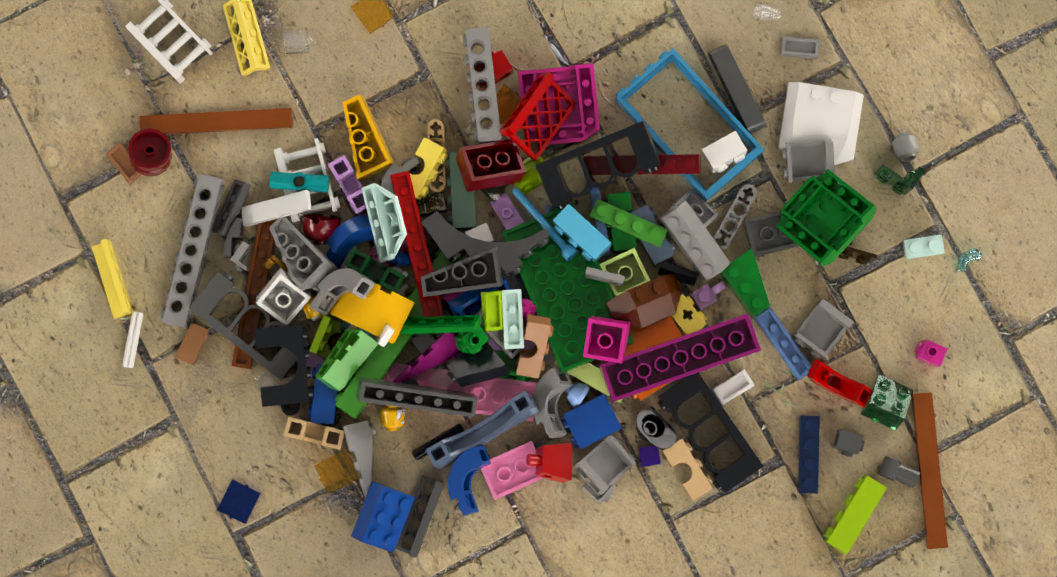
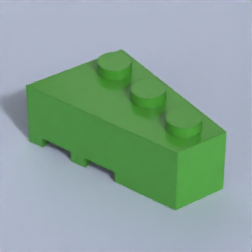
M346 328L315 378L332 390L340 391L345 388L349 379L378 345L377 341L362 330Z

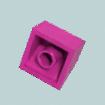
M597 316L588 318L583 357L622 364L631 322Z

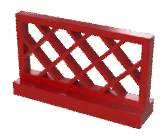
M550 72L540 74L499 130L504 137L508 136L533 161L538 160L576 105L553 81L554 76ZM549 86L554 89L555 97L548 98L547 89ZM562 99L569 104L566 110H561L560 100ZM548 100H555L556 111L549 110ZM539 101H544L545 111L538 112L537 103ZM557 113V123L551 125L550 114ZM538 114H545L546 125L539 124ZM529 115H534L535 126H528L527 117ZM547 127L548 136L545 139H541L540 128ZM535 128L536 139L529 140L528 129ZM519 129H524L525 140H520L515 135ZM530 142H537L535 154L530 149Z

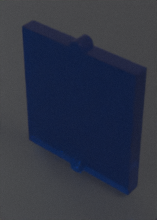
M232 479L217 510L228 515L230 519L234 518L246 524L261 493L249 488L248 484L243 485Z

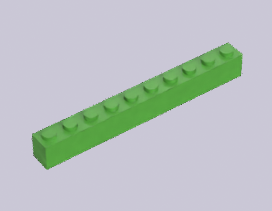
M439 249L434 255L435 261L432 264V268L435 271L455 262L453 260L449 262ZM415 283L412 287L413 293L410 297H405L415 302L407 319L409 317H424ZM401 329L395 343L387 342L384 347L378 344L358 368L357 374L349 379L346 390L344 392L341 391L335 399L337 402L335 404L336 407L356 420L368 403L358 401L356 397L359 377L384 380L415 334H403Z

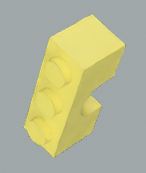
M425 137L415 155L424 160L425 168L420 174L413 175L410 173L415 198L419 201L427 196L430 182L436 179L438 167L447 158V150Z

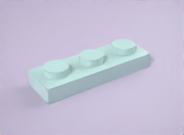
M521 289L501 290L504 349L524 348Z

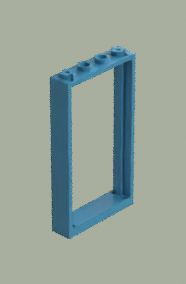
M674 49L669 52L666 50L658 57L660 60L654 64L652 62L644 69L646 72L640 76L638 74L630 81L631 85L628 88L623 87L616 93L615 102L635 124L645 121L627 99L672 61L752 150L745 156V159L738 162L708 190L693 174H680L696 193L707 202L760 156L764 149ZM646 122L655 147L663 155H675Z

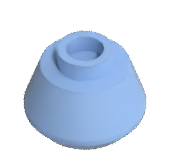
M576 382L575 385L573 384L566 390L565 393L568 394L566 398L573 407H578L589 391V386Z

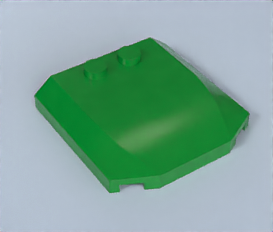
M827 169L824 174L818 177L812 176L808 178L782 207V216L776 227L824 267L833 263L873 219L877 208Z

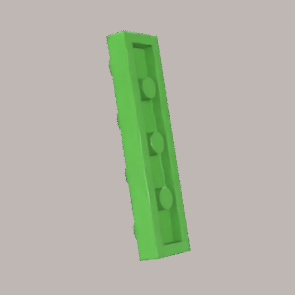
M597 199L589 216L594 220L658 248L661 247L668 231L661 226Z

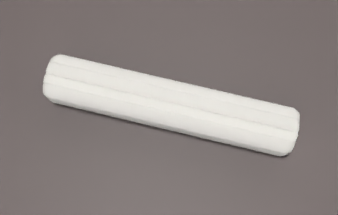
M132 312L122 363L123 367H134L143 313Z

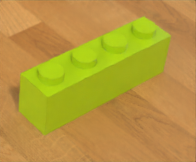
M863 475V477H859L856 480L854 492L847 495L844 501L845 507L837 512L834 520H836L832 527L829 526L824 534V537H826L824 542L843 554H848L887 487L868 475Z

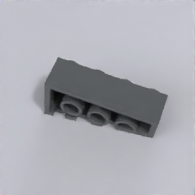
M498 245L420 277L423 297L502 286L503 279Z

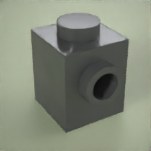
M838 429L833 448L841 450L842 455L852 457L853 454H859V451L862 452L865 441L862 440L863 435Z

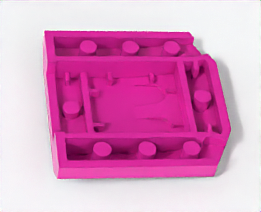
M593 63L541 70L517 71L520 100H522L540 74L550 72L554 76L553 81L576 103L548 145L582 142L600 130ZM549 86L547 89L548 98L555 97L554 89ZM564 99L560 100L561 110H566L569 104ZM548 100L549 110L556 111L555 100ZM539 101L537 103L538 112L545 111L544 101ZM557 113L550 114L551 125L557 123ZM538 114L539 124L546 125L545 114ZM534 115L527 117L528 126H535ZM547 127L540 128L541 139H545L548 136ZM535 128L528 129L529 140L536 139Z

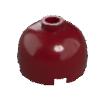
M310 214L302 217L304 234L310 240H315V244L318 245L327 244L326 241L333 234L334 230L341 225V217L336 215H330V218L324 216V214Z

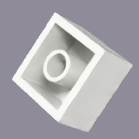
M280 268L256 296V304L287 326L311 298V290L302 291L292 281L288 273Z

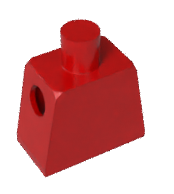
M572 443L544 445L537 448L536 454L527 455V466H536V476L561 483L572 480Z

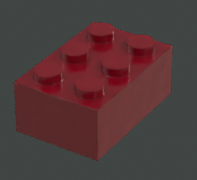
M511 139L461 147L456 156L467 192L520 183L526 173L518 147Z

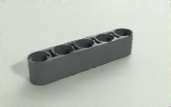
M725 44L708 52L710 61L744 128L751 134L766 127L765 120L729 47Z

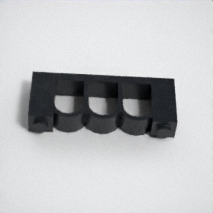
M641 121L536 165L552 208L558 207L561 210L569 202H572L573 198L584 197L589 194L593 186L599 188L608 187L616 181L617 176L633 177L640 170L642 172L647 171L650 174L658 171V166L662 165L646 122ZM626 137L630 141L637 160L636 167L630 173H623L619 170L609 147V144ZM603 147L612 173L607 182L598 183L592 177L584 155ZM578 158L587 182L585 189L580 193H573L568 188L560 168L561 164Z
M699 372L687 376L658 396L659 401L657 403L662 411L667 410L668 413L672 411L674 422L681 428L689 429L688 441L690 445L696 450L705 451L703 462L709 471L716 473L713 476L715 480L713 484L719 492L721 490L723 493L728 492L764 467ZM698 392H701L712 408V411L691 425L682 423L678 417L679 407ZM716 414L728 433L710 446L701 447L697 445L693 438L694 430ZM732 437L744 455L724 469H715L709 462L710 452L722 442Z

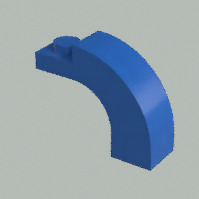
M368 214L356 216L345 221L334 230L333 234L326 241L329 246L326 256L338 269H340L347 253L352 247L364 241H374Z
M475 446L462 453L452 465L449 473L450 500L458 499V507L463 516L479 512L472 494L471 481L479 469L491 464L485 446Z

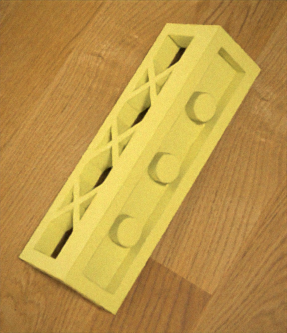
M230 0L223 4L242 76H247L254 71H266L269 69L270 65L252 0ZM231 6H234V15L231 13ZM237 23L239 24L240 28L238 33L236 31ZM242 41L244 42V50H243V51H242V49H241V43H242ZM247 59L249 60L250 68L248 69L246 67Z
M108 239L101 240V244L92 246L113 318L119 319L131 315L133 309L113 244Z

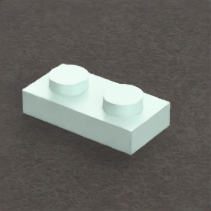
M942 234L902 241L906 260L945 253Z

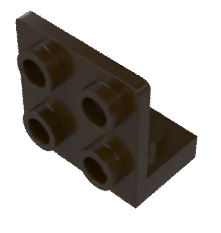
M848 246L838 256V258L848 260V258L856 259V263L863 265L871 263L878 257L876 254Z

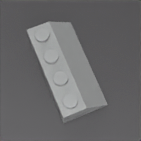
M686 200L657 218L663 227L668 230L667 233L695 272L699 273L698 276L701 280L707 281L730 264Z

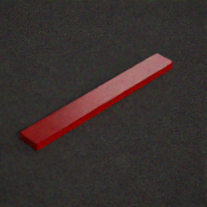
M405 171L390 175L394 195L398 196L407 232L405 241L423 316H444L439 295L423 297L420 277L433 272L410 173Z

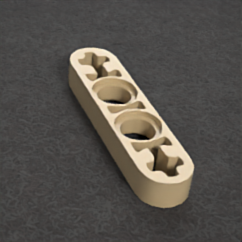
M433 119L427 126V139L432 142H439L445 148L444 124L438 119ZM434 124H438V127H441L438 130V137L442 136V139H430V137H434V130L431 129L434 127ZM446 160L438 171V175L443 173V176H439V182L443 183V185L439 186V189L432 186L436 179L429 184L430 190L434 193H442L446 188Z

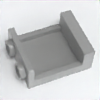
M832 139L786 142L785 148H782L783 160L786 159L783 175L789 183L807 180L812 176L818 177L824 174L827 169L835 174Z
M821 299L794 333L793 337L796 339L795 343L802 348L806 346L810 349V354L818 360L820 358L824 360L854 321L825 299Z
M610 434L573 468L599 497L632 468L636 462L633 455L625 451L621 446L620 440Z

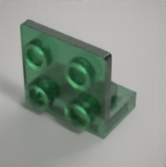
M882 164L874 174L877 176L876 179L892 186V190L895 193L906 195L913 190L926 170L919 166L916 170L911 169L903 178Z
M879 374L870 399L865 408H862L861 415L896 431L905 420L913 390Z

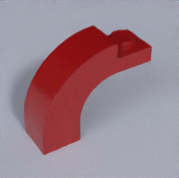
M817 359L811 365L807 375L810 381L821 388L865 408L873 392L866 385L843 376Z

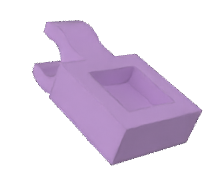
M722 281L712 288H709L706 284L690 295L699 309L703 310L717 301L714 295L726 287Z

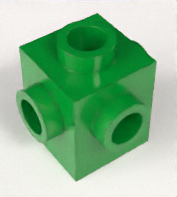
M480 325L476 332H458L454 336L457 348L462 353L468 354L478 353L482 349V345L489 341Z

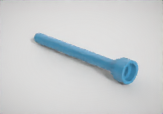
M513 188L512 193L542 228L548 231L550 237L561 248L562 257L566 261L575 257L578 250L573 245L567 244L519 188Z

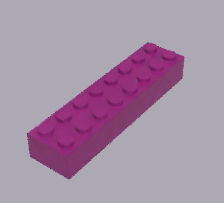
M748 314L624 356L622 364L607 362L599 365L611 402H615L759 352L761 348Z

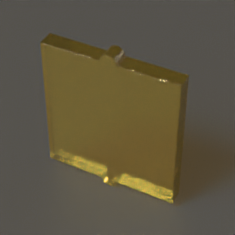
M360 0L351 6L369 34L379 27H384L385 23L395 17L384 0Z
M345 450L314 465L320 476L319 480L323 482L328 494L359 479L353 467L354 463L350 461Z

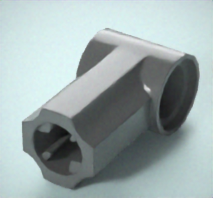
M887 456L884 457L878 475L893 481L896 480L912 488L917 484L920 472L904 466L901 462Z

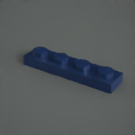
M799 416L797 493L818 494L820 416Z

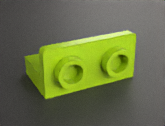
M541 156L537 161H533L530 157L522 161L526 173L521 182L515 183L514 186L519 188L524 195L531 193L535 188L543 184L536 168L537 164L544 162Z
M324 315L309 351L327 358L331 353L328 339L336 332L341 333L344 326L343 323Z

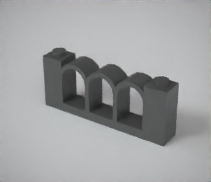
M217 272L189 309L282 380L297 361L295 355L289 349L282 347L272 361H269L253 348L256 345L255 338L249 345L232 331L245 314L252 309H259L265 314L266 323L263 328L275 325L286 326V324L277 321L271 322L270 314L259 305H250L249 298L244 291L232 288L235 284L231 282L233 278L226 272L223 274ZM236 292L242 295L244 307L227 328L211 314L226 295ZM307 337V339L304 340L305 347H308L310 345V343L308 342L309 337Z

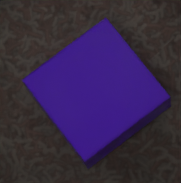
M653 445L638 448L641 467L661 464L657 447Z

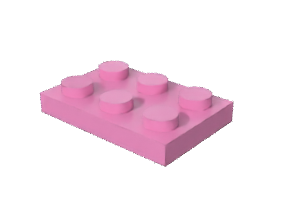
M532 441L490 459L491 464L481 468L494 500L543 479L536 476V466H527L526 463L528 454H536Z

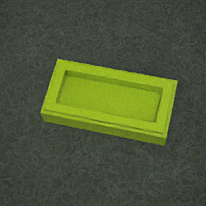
M502 291L481 292L483 331L504 330Z

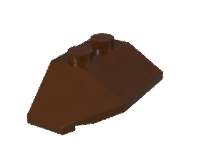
M674 274L663 275L625 291L606 302V306L613 319L631 322L630 326L642 329L675 315L682 290Z

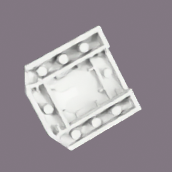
M789 82L778 149L782 150V148H785L786 142L832 139L835 166L854 160L864 95L855 91L802 82Z

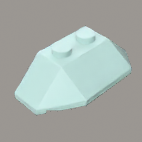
M373 183L361 189L379 261L383 263L395 258L407 232L398 196Z

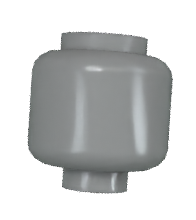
M907 132L900 133L892 142L896 158L903 162L916 159L920 152L917 138L913 134H908Z

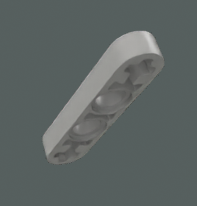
M746 184L742 186L713 237L714 241L716 239L720 240L723 235L719 233L720 231L730 236V238L725 237L723 241L725 246L720 247L722 251L726 250L756 197L757 191L753 185ZM750 189L752 197L748 196L745 202L749 203L747 206L743 201H739L738 198L742 200L745 195L743 190L747 191ZM741 205L744 208L743 214H735L733 211L734 206ZM725 222H733L735 225L734 230L730 232L725 230Z

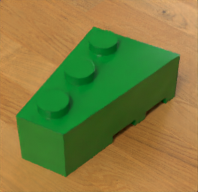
M751 248L732 261L719 275L753 319L767 309L770 303Z

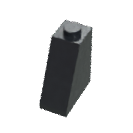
M488 342L482 345V349L478 353H462L446 365L450 371L447 375L453 383L457 381L461 387L510 374L505 363Z

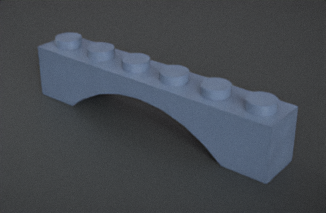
M525 390L508 400L504 406L487 419L468 430L439 441L427 448L426 452L433 466L442 470L454 463L465 451L488 443L540 411L532 396Z

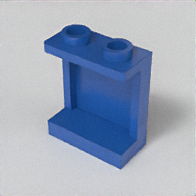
M605 394L563 414L564 419L561 420L565 430L570 429L573 435L570 439L574 447H579L580 450L622 428Z

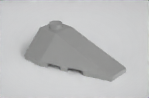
M287 217L278 218L271 225L270 231L277 247L280 249L282 260L287 266L288 275L302 291L317 286L327 275L338 269Z
M368 420L343 426L349 450L355 455L353 457L354 466L357 472L360 473L359 481L365 499L373 481V435H376L374 424H370Z

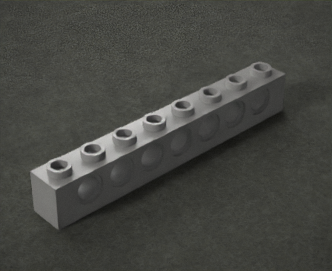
M199 174V177L195 179L193 187L195 189L194 197H191L189 201L190 213L186 215L184 226H186L185 233H182L180 237L181 249L175 257L176 269L172 271L170 277L172 282L171 289H168L166 293L167 305L161 313L162 323L189 329L193 313L189 307L197 297L213 233L212 229L215 225L225 184L223 179ZM209 191V199L202 200V194ZM200 210H205V216L198 219L197 213ZM200 228L201 234L198 237H193V230ZM195 246L196 253L189 256V248ZM186 265H191L192 270L189 274H184L183 272ZM185 283L187 290L184 293H180L179 286ZM177 302H181L182 309L175 312L174 305Z

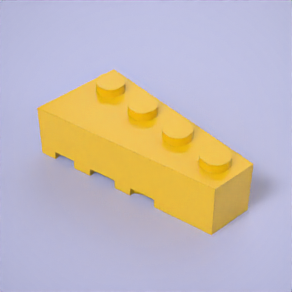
M358 94L342 103L349 130L357 180L364 181L389 169L394 164V160L365 98Z

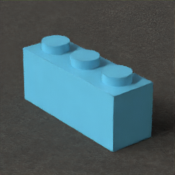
M569 204L553 219V229L559 235L564 234L569 238L567 240L568 243L575 248L581 249L583 251L581 253L582 256L589 262L593 260L596 263L611 247V242Z

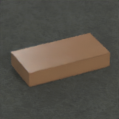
M121 142L106 153V156L129 184L142 175L135 171L131 165L129 152Z
M191 322L175 357L194 365L210 330Z

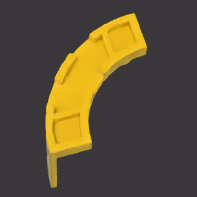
M375 283L365 299L351 292L343 294L334 304L329 314L377 337H380L387 324L394 329V333L388 341L393 344L415 302L393 291L391 292L387 289L382 291L380 290L382 286Z

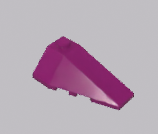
M454 333L442 334L392 382L400 383L446 362L452 357L457 358L462 352L456 346L457 342L454 339L456 335Z

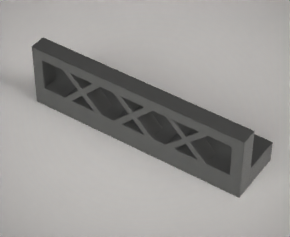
M422 475L415 499L395 549L408 553L413 557H418L444 483ZM425 481L435 484L432 493L425 495L422 489ZM425 499L427 503L426 510L418 513L416 503ZM418 517L420 521L419 529L412 532L409 522L411 519ZM407 528H408V530H409L410 533L407 534V535H405V533H406V531H407ZM410 535L414 541L411 550L401 546L403 539Z

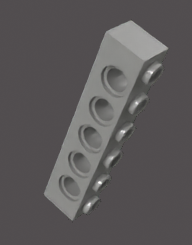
M488 27L465 29L466 35L462 36L463 46L468 48V54H465L466 66H470L467 80L468 85L472 84L473 90L469 92L470 103H474L475 110L471 111L472 122L477 124V129H473L474 139L479 141V144L502 141L501 133L499 132L501 128ZM475 46L483 48L480 53H474L472 49ZM478 64L485 66V69L481 72H477L474 68ZM485 83L487 88L480 91L477 89V85ZM486 101L490 105L487 109H481L479 104ZM484 120H489L492 125L489 128H483L481 123Z

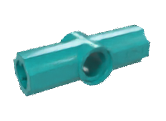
M271 172L270 189L295 190L297 192L308 190L310 192L328 193L329 176L303 174L301 172ZM303 178L304 184L300 187L295 186L296 179Z

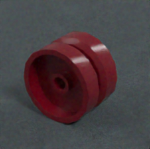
M151 128L143 129L135 133L129 141V158L135 171L151 177L160 175L167 170L171 163L172 153L170 141L164 133Z

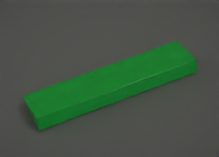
M480 315L409 317L402 327L403 334L476 332L482 320Z

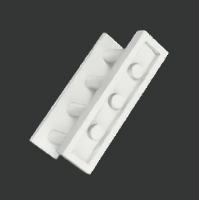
M157 0L161 5L141 24L134 26L130 21L125 27L181 84L185 80L181 74L184 73L183 70L204 50L210 56L213 54L209 49L211 45L205 38L201 40L171 9L173 5L168 0ZM167 10L173 19L153 38L147 39L143 35L145 33L144 30ZM180 24L186 32L166 51L163 50L160 53L156 49L158 43ZM193 37L199 45L178 65L175 64L173 66L169 62L170 57Z
M316 138L314 139L315 147L288 154L287 152L284 153L281 148L274 149L279 172H301L303 174L323 172V175L329 176L324 154L327 153L324 142L320 143V140ZM315 154L319 156L320 165L294 172L288 170L287 164L292 160ZM330 177L328 190L330 201L312 205L311 210L290 215L294 225L302 224L301 218L304 215L331 208L335 215L339 214L338 208H341L338 197H334ZM284 190L285 195L297 192L295 190Z

